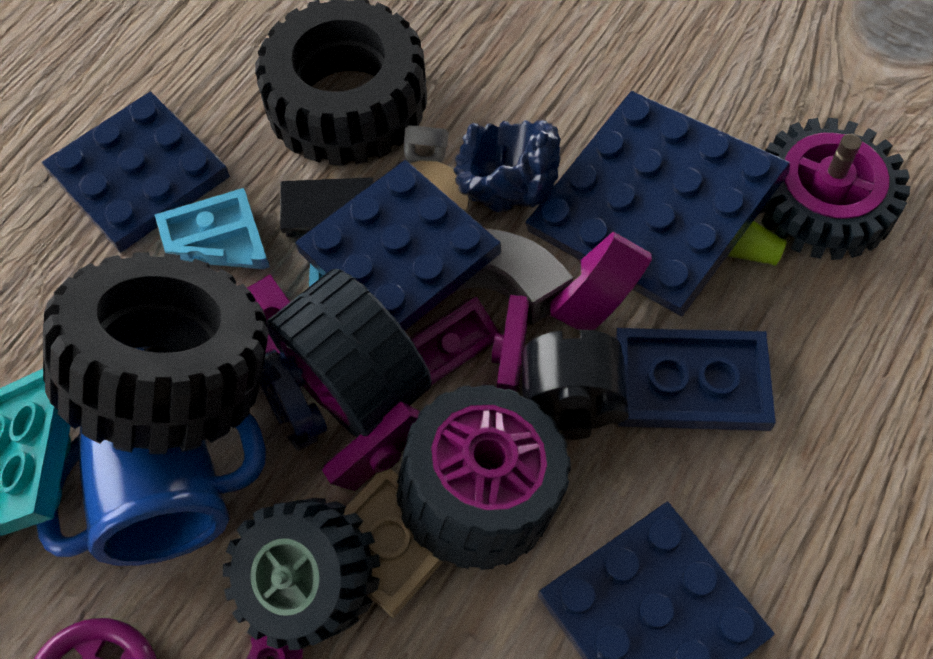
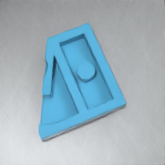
M244 188L155 214L165 253L180 255L181 260L190 262L197 259L209 263V265L266 269L270 267Z

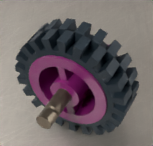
M818 118L808 119L804 129L797 122L790 125L787 133L782 130L775 136L774 142L769 143L765 151L789 161L790 170L782 184L760 213L765 212L761 223L766 229L778 224L775 234L782 239H786L789 235L793 236L795 240L790 249L798 253L801 252L805 243L813 245L810 257L821 259L826 248H830L831 260H842L847 249L851 258L861 256L865 248L869 251L873 250L879 245L881 240H885L903 212L907 204L906 200L910 195L911 186H906L910 178L908 169L899 170L904 162L903 158L899 153L887 157L893 146L885 139L878 145H874L872 142L877 132L868 128L863 136L855 134L858 123L848 121L844 130H839L838 118H828L823 129L820 127Z

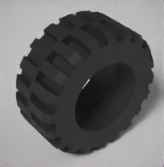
M316 0L307 3L306 9L299 11L296 8L285 16V22L281 23L278 21L268 33L269 38L263 40L258 50L259 57L255 62V74L271 128L277 138L283 140L285 146L294 153L300 154L303 151L305 158L319 163L322 159H326L330 165L344 166V161H355L356 165L367 163L368 157L377 155L378 158H381L392 152L391 146L394 144L401 146L404 143V132L407 125L419 126L423 119L422 112L426 109L427 105L424 51L421 48V40L417 32L397 12L392 15V9L379 2L374 6L368 0H331L324 3ZM359 71L374 76L373 79L364 85L347 91L331 92L313 88L318 81L337 72Z
M149 252L133 253L131 258L121 259L119 255L104 258L99 266H94L90 263L79 269L73 278L68 277L54 291V296L47 302L43 324V381L45 382V393L50 404L58 410V415L74 429L82 426V434L99 444L103 440L113 442V447L116 450L132 453L133 448L149 449V454H166L167 449L180 447L181 452L197 449L201 446L203 440L208 439L212 443L228 434L230 427L235 428L240 425L249 415L250 408L256 403L268 341L267 319L263 309L244 284L237 286V282L232 275L222 269L216 272L210 268L209 263L197 259L190 262L181 260L180 255L165 253L164 257L150 256ZM164 347L180 352L156 353L135 348Z

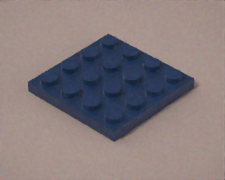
M630 91L554 185L548 199L538 205L525 221L528 232L580 261L612 232L651 253L652 261L632 290L682 317L787 177L790 170V162L634 91Z

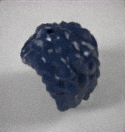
M524 120L521 124L513 125L508 121H503L499 127L491 123L486 124L485 128L477 123H472L468 126L467 133L462 138L464 143L460 146V153L455 158L457 166L453 169V172L457 175L455 182L459 186L458 189L461 194L467 195L468 199L482 203L495 212L512 210L514 205L533 208L548 199L554 183L559 177L557 168L561 160V138L556 126H553L546 120H537L533 124L530 121Z

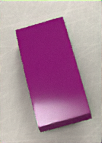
M612 232L581 259V275L550 301L551 316L579 331L580 329L595 330L614 312L637 284L652 261L651 253L619 234Z

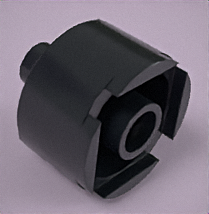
M581 329L580 338L563 339V332L555 331L531 340L523 349V397L528 400L531 399L540 405L539 408L553 418L557 423V429L561 430L564 438L569 440L586 439L592 435V429L626 421L629 417L624 356L620 342L606 333Z

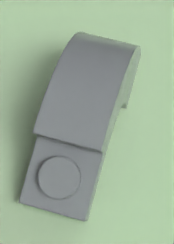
M486 229L501 242V254L454 292L467 288H487L497 291L509 299L510 295L525 296L529 300L528 321L531 325L551 314L550 301L573 282L571 274L550 252L537 243L510 232Z

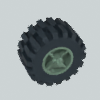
M310 498L278 503L271 507L262 508L253 513L254 519L243 521L237 528L241 538L230 540L226 552L233 557L231 562L223 564V577H230L231 587L224 589L227 601L234 599L238 607L232 614L238 623L249 622L250 627L247 631L249 635L256 640L267 636V646L276 649L288 645L289 650H300L309 645L314 646L351 628L359 621L358 616L368 611L373 601L367 595L377 591L380 578L372 576V569L380 567L379 554L371 555L368 545L375 543V539L371 531L361 533L359 527L364 521L356 513L344 515L345 505L336 501L326 503L325 498Z

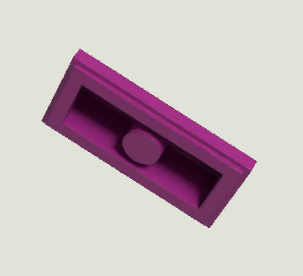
M476 296L462 301L409 338L424 359L431 375V385H433L493 344L495 334L500 333Z

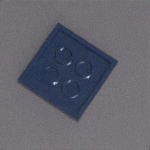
M151 91L42 161L43 166L51 177L120 253L158 227L155 214L192 204L230 177L226 165Z
M406 160L295 242L299 253L322 276L331 269H340L363 284L384 305L404 331L501 254L500 241Z
M668 501L540 589L538 597L582 659H745L775 635Z

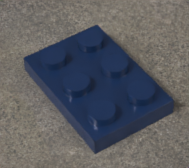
M617 328L615 339L620 342L624 356L629 412L628 419L618 423V427L771 431L773 429L776 419L766 331Z

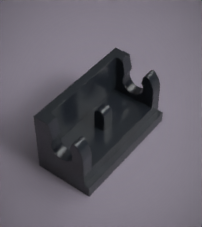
M373 177L281 181V232L286 233V237H295L298 230H312L374 183Z

